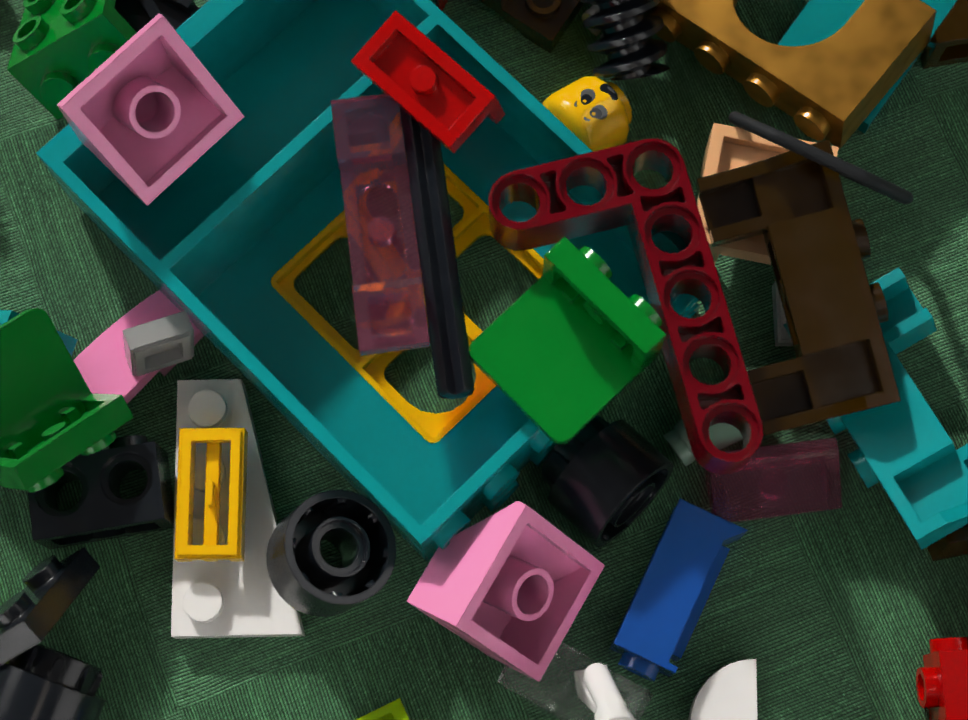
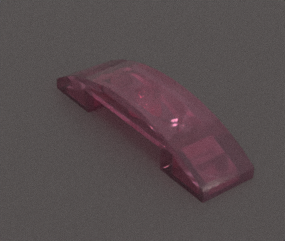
M386 94L331 100L337 161L341 174L352 270V293L360 356L430 347L400 107Z

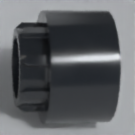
M595 416L568 443L556 444L543 463L542 479L551 487L548 502L599 548L618 537L645 511L668 481L674 464L625 420L620 419L609 424L600 416Z
M324 491L308 498L277 525L267 547V570L275 590L291 607L311 616H335L357 606L382 589L390 578L395 565L396 541L387 517L372 501L351 491ZM321 540H327L337 548L342 558L341 568H335L325 562L320 553Z
M38 643L0 666V720H98L106 702L105 699L95 695L103 678L101 669Z

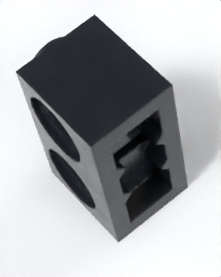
M142 435L119 437L109 445V449L100 450L86 456L80 454L62 466L64 474L55 483L42 490L28 492L33 541L48 549L174 528V499L168 453L155 441L148 442L147 437ZM134 470H145L147 473V484L143 492L137 497L122 499L120 484L125 475ZM79 480L82 485L80 500L70 509L59 510L56 498L60 488L70 481Z

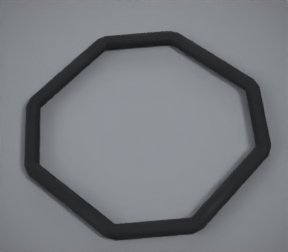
M737 111L729 114V121L733 125L839 173V175L902 204H910L914 199L911 192Z

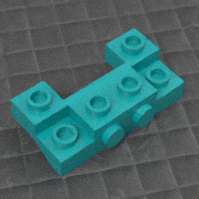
M898 267L871 284L878 282L885 297L888 321L880 323L901 401L827 419L826 421L835 435L845 429L848 431L858 449L847 455L866 487L870 488L880 483L922 550L968 524V443L957 450L955 449L949 435L896 356V354L937 331L932 315L926 307L923 309L909 288L906 276ZM786 322L785 324H783V326L786 329L788 335L790 336V332Z

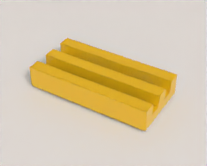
M179 428L174 559L178 562H192V560H203L205 562H218V560L244 561L248 432L245 428ZM196 443H207L203 545H192ZM222 443H231L227 545H219Z

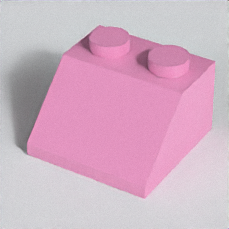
M517 501L454 535L449 541L450 544L442 550L438 547L406 602L487 656L540 682L605 565L528 505Z

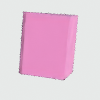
M159 13L57 104V107L79 140L147 206L245 117L167 19Z

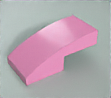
M160 290L143 300L112 324L73 360L91 393L122 395L128 404L158 372L166 376L175 366L165 367L137 377L136 375L132 376L125 357L122 330L181 312ZM191 322L194 329L195 346L204 335Z

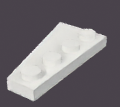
M241 379L177 380L171 637L175 639L305 636L300 613L286 603L277 593L267 570V547L271 535L277 527V516L263 468L262 454L245 384ZM179 428H245L248 432L244 561L218 560V562H205L203 560H192V562H178L174 559ZM196 443L192 545H203L207 443ZM222 443L219 545H227L231 443Z

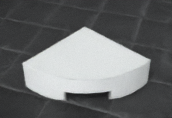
M746 659L731 663L712 674L704 682L693 699L688 720H758L756 659Z

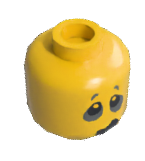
M584 76L554 92L542 103L593 152L623 145L626 142L629 124L632 120V109L624 92L612 82H605L596 76Z

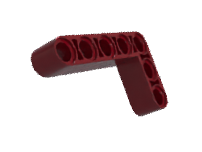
M658 138L643 139L512 171L501 176L492 185L489 193V224L494 239L505 248L514 251L529 250L557 243L564 236L570 240L627 225L649 304L659 314L663 322L660 329L666 336L662 349L692 453L704 469L718 475L732 474L742 469L760 447L763 438L762 420L686 166L678 149L671 143ZM642 170H654L664 176L668 184L659 189H648L641 186L636 181L634 175ZM587 185L595 188L601 194L602 199L593 205L583 206L575 203L569 197L568 192L577 186ZM523 201L533 206L537 213L533 218L525 222H515L505 217L501 211L512 202ZM670 231L683 239L686 248L678 253H667L655 246L652 237L659 232ZM679 294L695 296L702 302L705 314L698 318L682 317L674 311L670 300ZM697 358L714 360L724 372V381L716 385L700 383L693 377L689 363ZM717 423L733 425L740 431L743 437V449L736 453H726L719 450L713 445L709 437V427Z

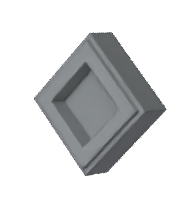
M186 310L122 330L125 357L132 376L136 375L138 377L194 357V329Z

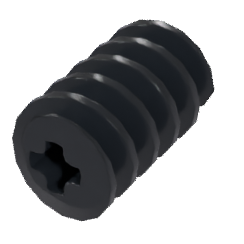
M579 0L580 3L598 5L599 7L598 13L583 21L585 28L603 31L602 38L587 45L588 52L605 54L608 60L592 69V76L618 81L652 76L671 69L668 65L654 62L667 53V44L662 40L649 38L662 30L664 27L663 19L660 16L645 14L646 11L658 5L660 0Z

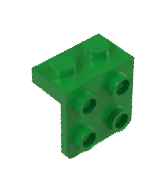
M116 0L23 1L25 9L20 26L13 35L14 47L7 70L57 120L64 117L57 104L137 33L114 8Z
M565 236L544 255L543 276L473 340L469 348L472 362L556 444H566L573 439L659 356L666 336L660 329L663 325L661 317L646 300L636 294L628 298L609 280L613 276L612 271L594 250L587 246H583L578 250Z
M40 308L27 309L0 325V487L24 490L31 493L42 490L59 480L64 474L62 466L78 455H90L110 445L117 438L115 430L134 418L122 395L91 393L49 315Z

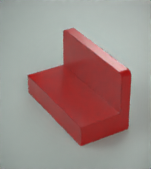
M396 10L351 60L352 64L453 153L459 149L486 117L495 124H498L505 116L501 105L493 93Z

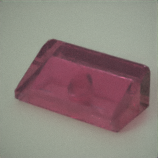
M837 438L759 447L745 466L732 474L718 475L704 469L711 513L729 522L842 508ZM739 449V450H731V451H723V452H726V453H736V452H738V451H740V450H742V449Z

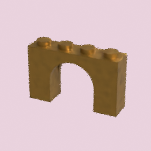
M660 0L658 5L645 12V14L660 16L663 19L664 27L656 33L658 37L667 42L678 41L693 51L697 60L709 71L719 75L725 72L743 84L745 91L757 103L765 107L776 106L793 117L795 124L804 134L817 141H822L823 139L830 140V143L839 147V149L842 148L930 42L936 10L921 0H865L845 25L830 37L805 46H783L759 38L744 26L735 11L738 0Z

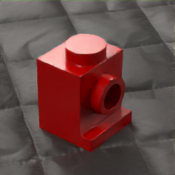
M968 637L930 639V654L923 655L924 667H919L916 672V691L919 704L922 708H928L929 720H968Z

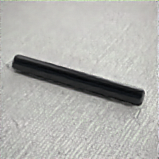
M400 107L437 394L441 399L463 398L473 394L474 382L441 142Z

